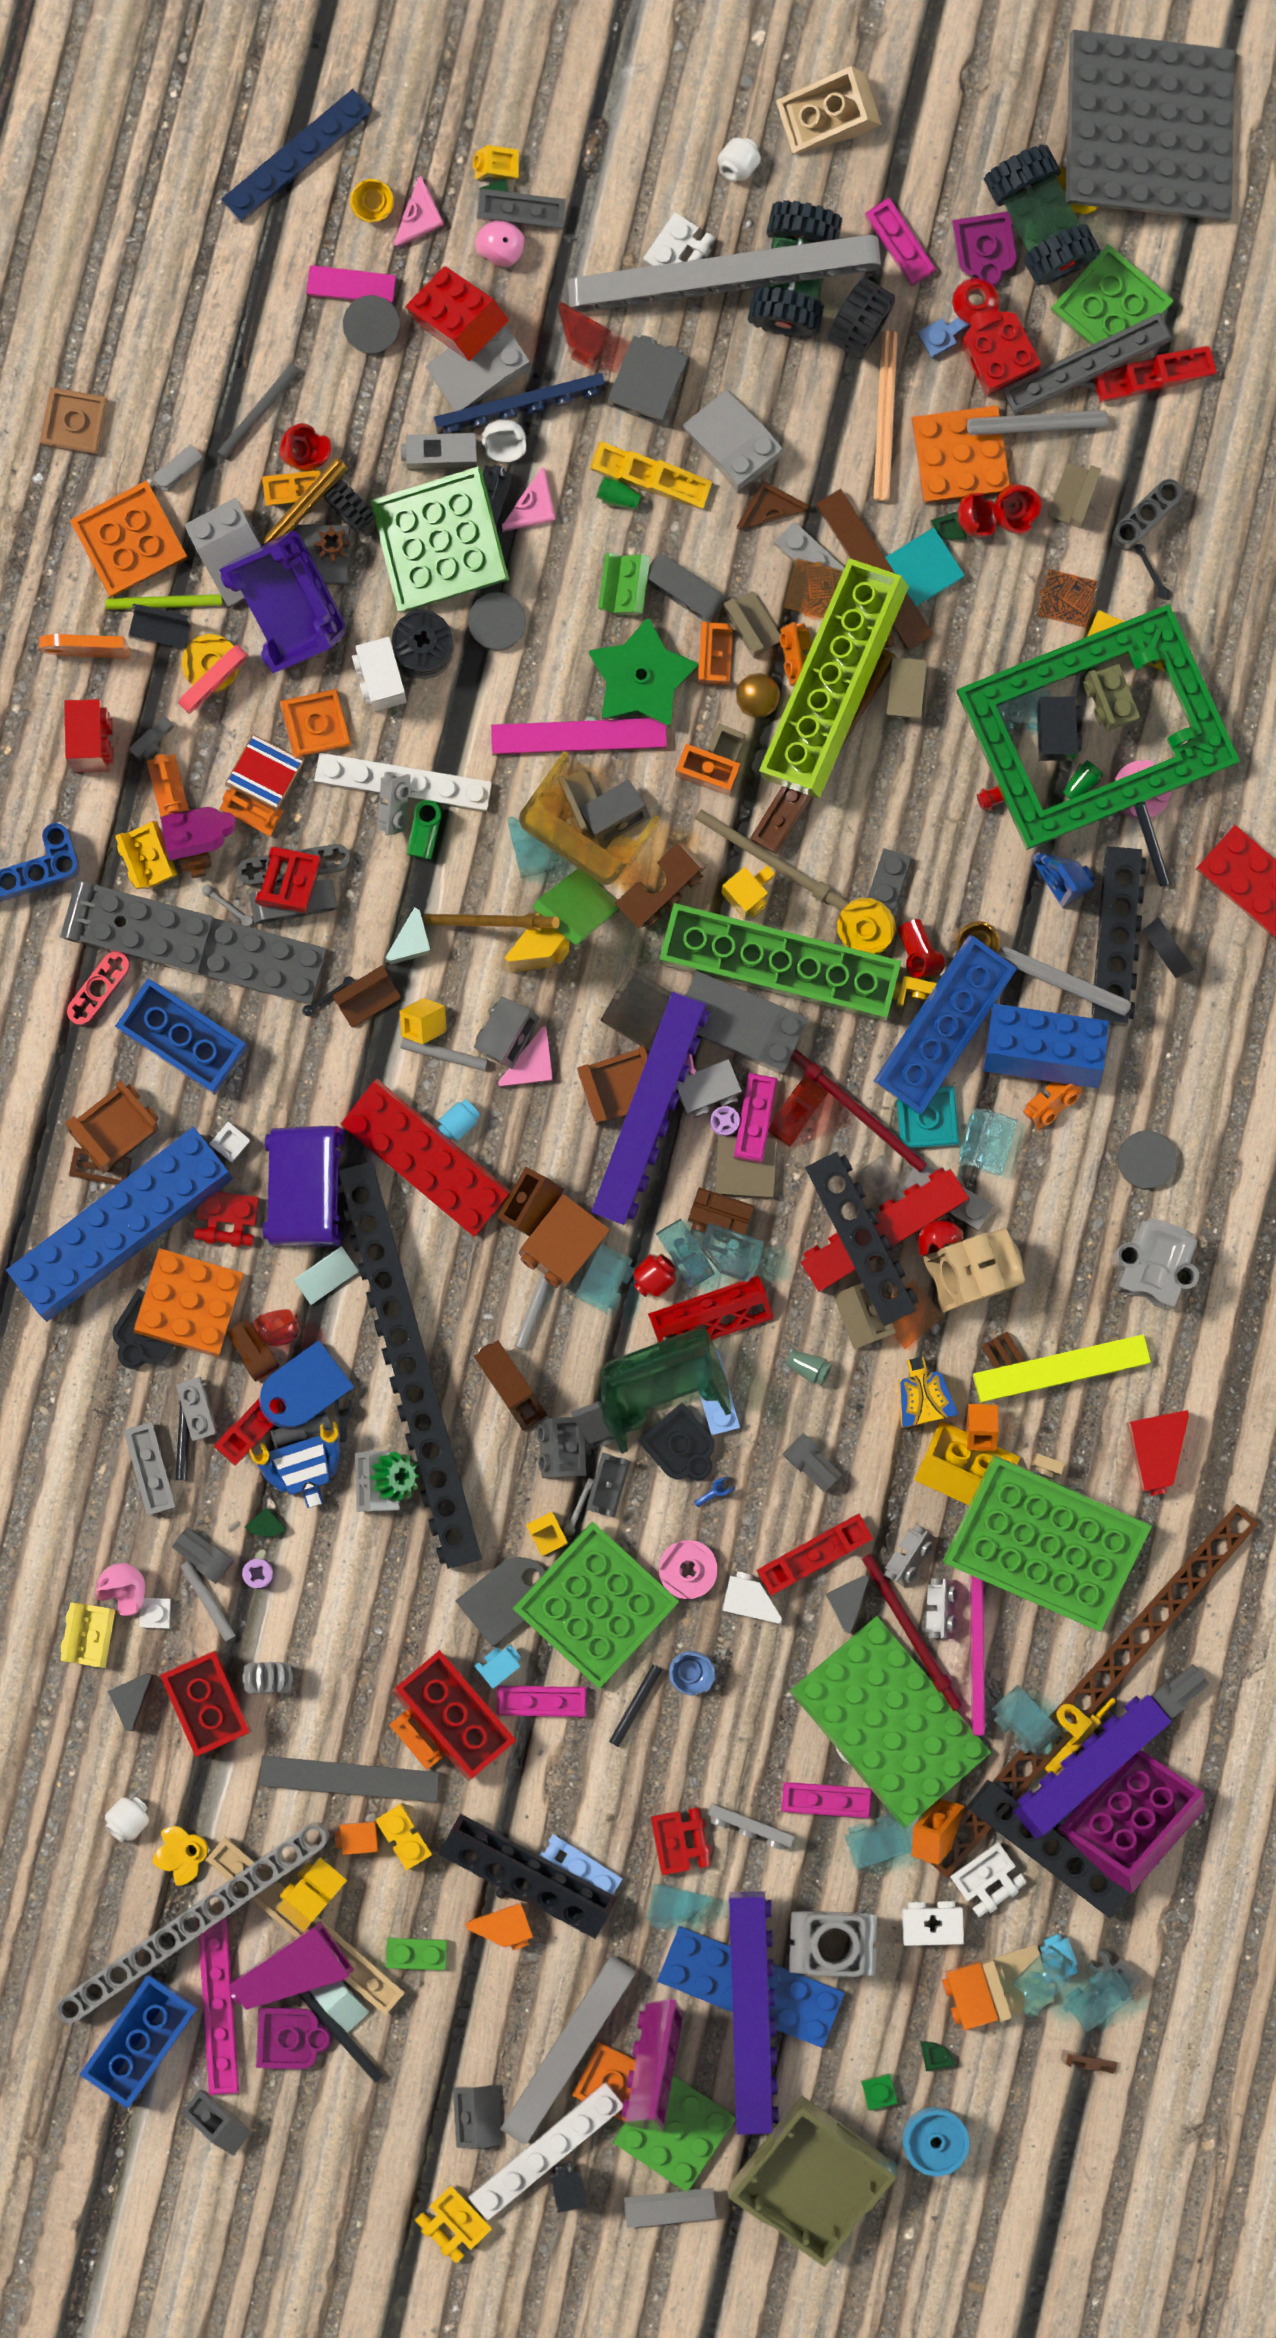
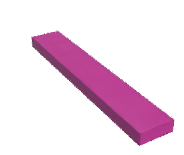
M650 718L491 725L492 755L667 748L666 726Z
M970 1575L972 1735H984L983 1580Z
M227 1915L198 1936L209 2095L240 2092L234 2002L230 1993L231 1988L229 1987L232 1982ZM197 1918L198 1929H199V1927H200V1921H199V1919Z

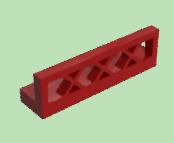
M759 1275L648 1313L663 1357L774 1319ZM763 1303L765 1311L755 1315L747 1313L752 1306ZM729 1314L736 1316L732 1323L726 1325L719 1323L723 1316ZM700 1324L708 1326L703 1333L696 1334L692 1332L695 1326ZM674 1333L680 1335L677 1342L665 1345L663 1337Z

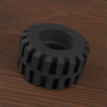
M866 277L861 279L854 286L837 313L828 332V341L856 358L864 355L891 313L895 303V295Z

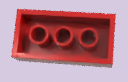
M440 1650L391 1691L468 1782L517 1741Z

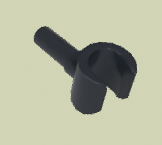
M350 1399L349 1407L345 1410L339 1409V1400L335 1402V1414L339 1418L340 1423L339 1442H347V1423L353 1414Z

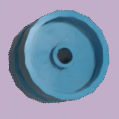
M936 2106L920 2109L910 2116L903 2128L901 2139L904 2153L913 2167L923 2174L936 2177L951 2174L961 2167L968 2155L970 2145L967 2129L958 2116L946 2108ZM933 2137L941 2138L939 2141L941 2145L937 2148L930 2143Z

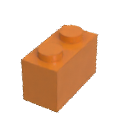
M685 744L675 776L730 796L741 763Z
M979 1961L944 1971L946 1978L942 1979V1984L946 1996L952 1995L955 2007L950 2009L955 2025L961 2024L962 2029L965 2031L998 2020Z

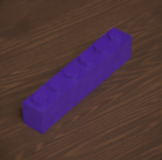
M1149 1694L1140 1699L1137 1695L1123 1706L1126 1711L1120 1717L1115 1714L1102 1725L1105 1730L1097 1736L1093 1733L1081 1743L1084 1747L1082 1751L1077 1755L1074 1752L1070 1753L1060 1762L1062 1768L1056 1774L1050 1771L1039 1781L1041 1787L1034 1793L1029 1790L1017 1800L1020 1806L1013 1812L1036 1839L1050 1831L1172 1722Z

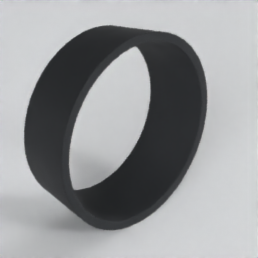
M1159 917L1143 930L1175 979L1194 970Z

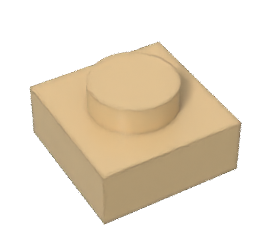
M1037 1453L1031 1465L1037 1467L1036 1472L1038 1474L1053 1479L1054 1474H1062L1065 1463Z

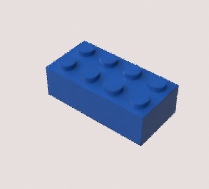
M149 978L115 1025L121 1033L213 1095L217 1093L247 1049L246 1043Z
M993 1003L988 1022L983 1071L1099 1089L1104 1072L1109 1021Z

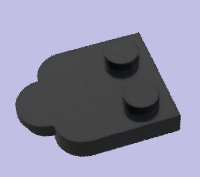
M139 1288L115 1324L112 1332L115 1343L120 1346L118 1349V1359L128 1369H137L145 1362L148 1364L162 1362L174 1345L133 1333L145 1292Z
M683 1402L678 1404L637 1439L663 1472L672 1479H683L687 1476L692 1480L699 1481L705 1479L711 1473L712 1462L710 1456L714 1451V1440Z

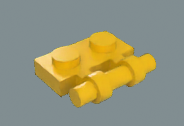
M452 2184L430 2204L429 2207L437 2214L432 2220L424 2212L415 2219L422 2228L421 2232L426 2237L430 2236L441 2248L439 2251L445 2257L449 2256L455 2264L464 2256L457 2248L461 2242L471 2250L492 2230L488 2222ZM443 2222L455 2233L450 2240L438 2228Z

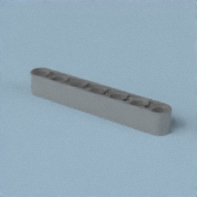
M610 1956L502 2124L501 2131L524 2146L527 2144L636 1973L634 1969L614 1956Z

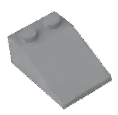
M505 325L470 361H467L448 348L427 364L426 368L452 409L457 411L473 406L530 370V361L507 325Z
M727 389L682 425V428L737 493L782 457L783 448Z
M234 498L184 524L198 554L229 608L245 600L241 590L234 592L224 586L219 569L263 546L244 506Z

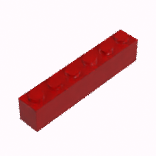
M941 1167L928 1176L930 1181L920 1187L916 1183L904 1190L905 1197L896 1203L892 1198L878 1207L880 1213L876 1214L879 1224L875 1225L879 1235L886 1234L891 1246L894 1247L923 1229L927 1224L936 1221L968 1201L970 1198L952 1169L945 1171ZM867 1229L859 1230L856 1234V1242L860 1246L870 1244L872 1240L870 1231ZM838 1233L828 1238L830 1244L822 1249L816 1245L803 1253L806 1259L800 1263L818 1292L825 1290L856 1270ZM879 1255L873 1256V1257L869 1260V1262H870L871 1260L875 1259L876 1257H878Z

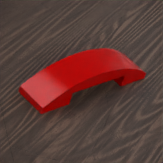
M259 1398L213 1446L234 1466L274 1427V1424L268 1421L262 1413ZM273 1400L269 1403V1408L274 1414L285 1412V1404L282 1401Z
M858 1513L756 1571L769 1595L772 1596L871 1541L873 1537Z

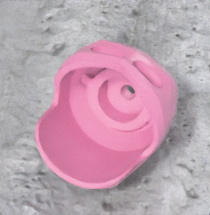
M491 221L478 231L475 239V250L481 258H486L495 266L510 267L523 254L525 238L523 233L513 224L504 221ZM503 238L507 239V243L503 242Z
M116 1563L101 1573L97 1580L95 1597L98 1600L117 1599V1610L122 1616L134 1615L142 1608L145 1582L137 1568L127 1563Z

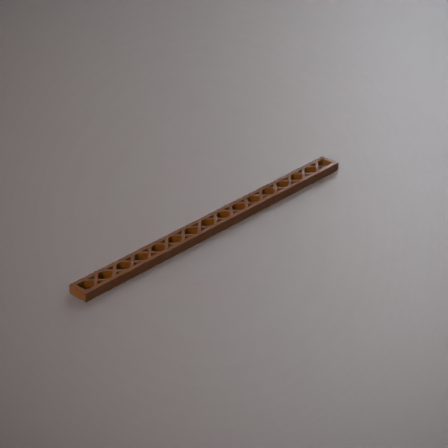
M1235 1504L991 1782L995 1783L997 1780L1012 1782L1011 1797L1017 1800L1073 1736L1068 1731L1055 1732V1719L1057 1718L1058 1709L1064 1704L1075 1706L1074 1698L1078 1693H1090V1706L1087 1710H1080L1089 1718L1259 1523L1238 1504ZM1238 1513L1249 1523V1526L1242 1533H1231L1230 1520ZM1225 1527V1534H1219ZM1226 1538V1552L1223 1555L1211 1556V1542L1214 1539ZM1231 1538H1237L1234 1541V1543L1231 1544ZM1206 1550V1556H1200ZM1206 1560L1207 1573L1205 1576L1192 1578L1191 1565L1193 1562ZM1212 1560H1218V1561L1212 1566ZM1186 1572V1578H1180ZM1187 1582L1188 1595L1184 1599L1173 1600L1172 1586L1175 1583ZM1192 1582H1198L1193 1588ZM1167 1593V1600H1161ZM1167 1604L1168 1618L1165 1621L1153 1622L1152 1609L1156 1605ZM1173 1604H1179L1173 1611ZM1147 1616L1148 1622H1142V1620ZM1148 1626L1149 1639L1146 1643L1134 1644V1629L1136 1627ZM1153 1626H1160V1627L1154 1632ZM1128 1637V1644L1121 1645ZM1129 1648V1662L1123 1666H1114L1113 1653L1117 1649ZM1134 1648H1140L1134 1655ZM1108 1660L1109 1666L1102 1667ZM1114 1670H1121L1115 1677ZM1097 1671H1109L1110 1683L1107 1687H1094V1675ZM1089 1682V1688L1083 1689V1687ZM1095 1692H1102V1693L1095 1699ZM1068 1711L1064 1712V1715H1070L1072 1724H1077L1074 1714ZM1050 1726V1733H1044ZM1051 1737L1050 1752L1048 1754L1036 1755L1035 1742L1038 1738ZM1056 1737H1062L1056 1744ZM1029 1749L1031 1750V1755H1024ZM1031 1759L1032 1772L1028 1776L1016 1777V1763L1019 1760ZM1036 1759H1043L1038 1765L1036 1764ZM1011 1770V1777H1005ZM1017 1781H1023L1017 1788ZM1004 1802L997 1811L999 1818L1009 1809V1803ZM969 1809L964 1812L959 1828L972 1826L973 1839L969 1843H957L956 1834L952 1845L954 1861L947 1869L941 1864L930 1863L946 1878L950 1876L992 1828L984 1821H977V1816ZM972 1815V1821L965 1822ZM984 1825V1827L978 1832L977 1826ZM958 1848H964L958 1855Z

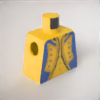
M924 1357L907 1360L910 1377L898 1381L901 1428L957 1416V1409L941 1372L927 1373Z

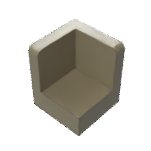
M719 723L708 752L736 762L746 734Z

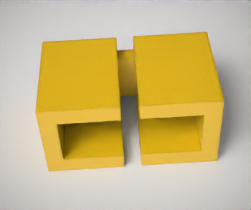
M402 1803L375 1820L388 1842L390 1843L395 1840L397 1843L393 1850L406 1871L433 1854L419 1831L412 1835L410 1829L416 1825Z
M319 1858L314 1865L308 1862L297 1875L301 1879L298 1884L294 1886L290 1883L279 1896L283 1901L277 1909L303 1932L347 1882L343 1876L322 1858Z

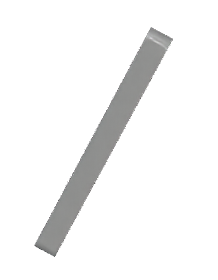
M863 235L575 277L567 281L569 307L571 312L582 313L873 271L881 267L879 241L877 236Z
M319 1822L308 1824L66 1994L57 2004L56 2013L58 2018L65 2023L78 2021L317 1853L328 1842L329 1831L327 1827ZM311 1829L319 1831L322 1835L321 1843H310L307 1839V1832ZM285 1847H293L298 1853L297 1860L287 1861L283 1856V1849ZM259 1865H270L273 1869V1876L268 1879L263 1878L258 1872ZM235 1882H245L249 1887L248 1894L245 1896L237 1894L234 1889ZM211 1899H221L225 1906L224 1911L221 1913L214 1912L210 1907ZM189 1915L196 1916L200 1921L199 1929H190L186 1925V1917ZM165 1932L172 1933L176 1939L175 1946H165L162 1942V1934ZM138 1950H147L151 1954V1963H141L137 1957ZM114 1967L124 1968L127 1972V1979L124 1981L117 1980L113 1975ZM90 1984L101 1986L103 1990L102 1997L95 1998L90 1994ZM65 2002H75L79 2008L78 2014H68L65 2010Z

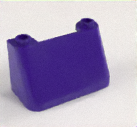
M296 531L286 533L219 569L221 580L227 589H231L234 592L241 590L267 641L263 645L261 657L265 665L270 667L272 673L332 648L346 634L345 622L303 539Z
M338 1126L272 1128L270 1134H266L265 1150L269 1152L267 1222L263 1223V1238L268 1239L270 1246H342V1232H338V1225L334 1224V1222H340V1216L337 1215L338 1158H341V1152L336 1150V1148L344 1145V1129Z

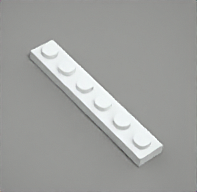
M319 753L315 783L380 794L381 778L384 777L385 772L396 773V777L410 774V795L408 799L419 801L431 800L437 804L484 812L488 810L492 782Z
M605 2082L470 2194L468 2198L488 2221L623 2108L624 2102L609 2084Z

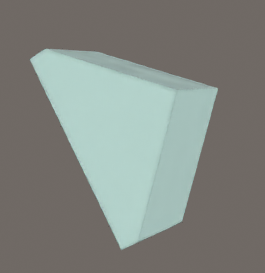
M415 907L386 956V962L390 964L431 954L420 910Z
M342 1980L310 1990L326 2013L347 2032L370 2012Z

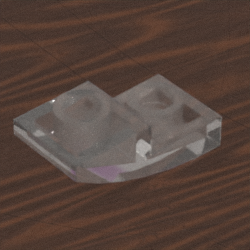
M883 1155L859 1171V1174L881 1205L892 1198L896 1203L905 1197L903 1191L906 1188Z

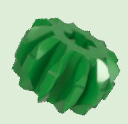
M397 1451L378 1457L379 1463H374L371 1466L375 1471V1475H371L369 1479L376 1482L372 1490L380 1492L381 1499H390L392 1502H400L402 1499L412 1497L411 1491L419 1488L414 1482L415 1479L421 1476L418 1473H414V1469L418 1464L410 1462V1455H400Z

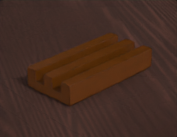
M74 1147L69 1177L116 1186L130 1175L133 1159L129 1157H124L119 1161L120 1163H125L124 1169L112 1167L107 1171L122 1175L121 1180L76 1171L77 1166L99 1171L100 1169L95 1163L78 1160L79 1155H88L82 1148Z
M1008 1332L1003 1333L981 1347L994 1369L1001 1366L990 1349L993 1346L996 1347L1006 1366L1013 1364L1000 1343L1003 1340L1017 1363L1025 1362Z

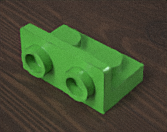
M612 552L605 554L598 603L600 610L618 616L643 613L650 557L643 554L621 556Z

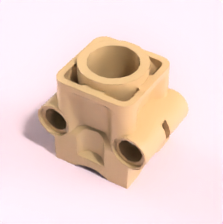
M1005 1228L946 1246L937 1252L923 1257L926 1268L936 1283L937 1299L942 1313L1006 1292L1022 1285L1025 1281L1020 1252Z

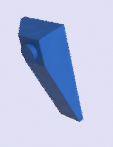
M1037 852L1031 858L1062 908L1091 891L1094 887L1092 881L1095 878L1086 865L1082 867L1079 861Z

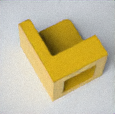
M422 998L400 1010L401 1037L423 1045L445 1033L447 1030L445 1005Z
M553 1512L526 1524L542 1556L568 1544Z

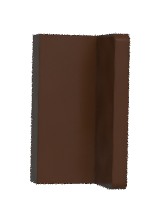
M383 965L332 995L352 1028L401 998Z

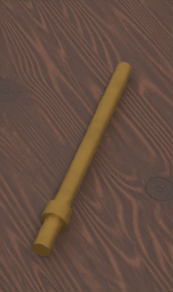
M527 913L525 916L424 914L422 918L424 925L523 927L529 931H540L542 928H558L560 925V919L557 916H543L541 913Z

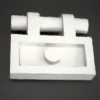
M674 212L644 256L643 262L648 266L683 262L680 260V257L687 247L693 250L687 261L703 259V257L707 258L711 252L710 247L716 239L711 234L706 233L701 241L696 240L694 237L699 231V227Z
M999 1842L950 1876L967 1901L978 1895L982 1902L972 1909L979 1918L988 1911L991 1914L997 1909L999 1903L1009 1896L1012 1898L1019 1893L1018 1890L1027 1884L1021 1874L1012 1880L1007 1876L1006 1873L1016 1866ZM999 1879L1003 1886L989 1896L985 1889Z

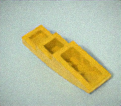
M603 441L598 442L589 470L610 478L613 476L625 484L699 509L704 508L713 482L662 460L655 461L634 451L627 452Z

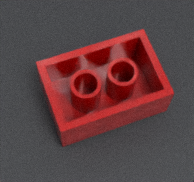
M446 266L436 273L405 306L423 330L467 361H470L509 321L493 298Z
M100 699L64 700L65 759L74 773L109 772V764H114V748L111 746V742L108 741V735H113L114 727L113 718L110 717L107 707L102 705Z
M217 1650L160 1675L195 1757L252 1732Z

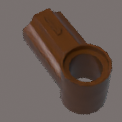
M247 1319L226 1332L231 1343L241 1355L243 1365L255 1382L280 1367L268 1346L262 1343Z

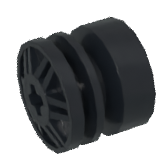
M426 610L409 612L399 619L394 627L391 642L396 663L403 672L413 678L429 679L437 677L447 669L453 658L454 644L450 627L441 616ZM423 636L427 637L429 645L424 644L422 648H419L416 639L421 640Z

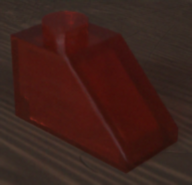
M560 302L558 314L568 352L572 354L570 357L580 365L585 366L587 363L594 366L611 338V330L565 303Z
M805 1075L769 1125L768 1132L791 1147L829 1092Z

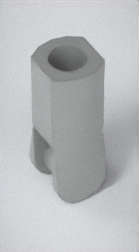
M191 444L173 458L170 463L156 472L154 479L160 490L168 491L172 489L182 478L204 461L200 453Z

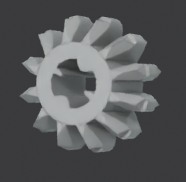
M286 1662L248 1663L244 1666V1690L250 1694L287 1693L292 1688L293 1673L291 1666Z

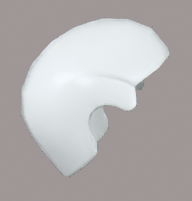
M496 420L486 426L482 433V445L485 447L488 458L498 462H512L520 459L525 454L526 436L519 424L511 420Z

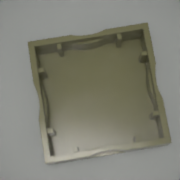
M801 2095L729 2184V2199L762 2223L780 2231L791 2244L825 2267L849 2238L859 2219L874 2207L897 2178V2164Z

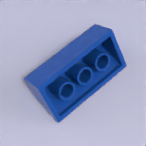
M147 1975L79 2075L128 2109L196 2013L199 2006L170 1986Z

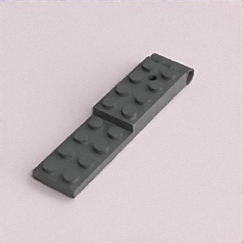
M75 881L60 938L110 952L123 953L125 956L312 1005L327 951L325 947L82 881ZM119 918L126 919V924L123 927L116 926V921Z

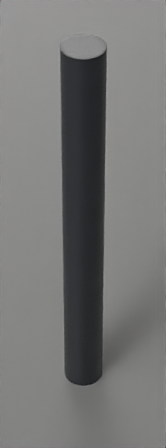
M310 1990L297 1994L374 2083L384 2076L347 2032L326 2013Z

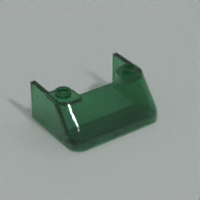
M703 1328L688 1331L610 1360L600 1370L603 1421L622 1454L628 1452L626 1433L638 1430L643 1426L647 1419V1409L699 1391L702 1399L706 1401L718 1400L725 1415L731 1414L729 1386L713 1341L707 1330Z

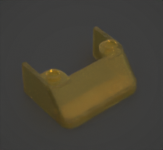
M563 751L520 812V826L530 836L602 885H610L617 881L639 855L660 825V817L656 814L636 842L629 837L620 836L615 838L606 850L559 818V815L565 808L566 798L562 790L553 784L569 763V754Z

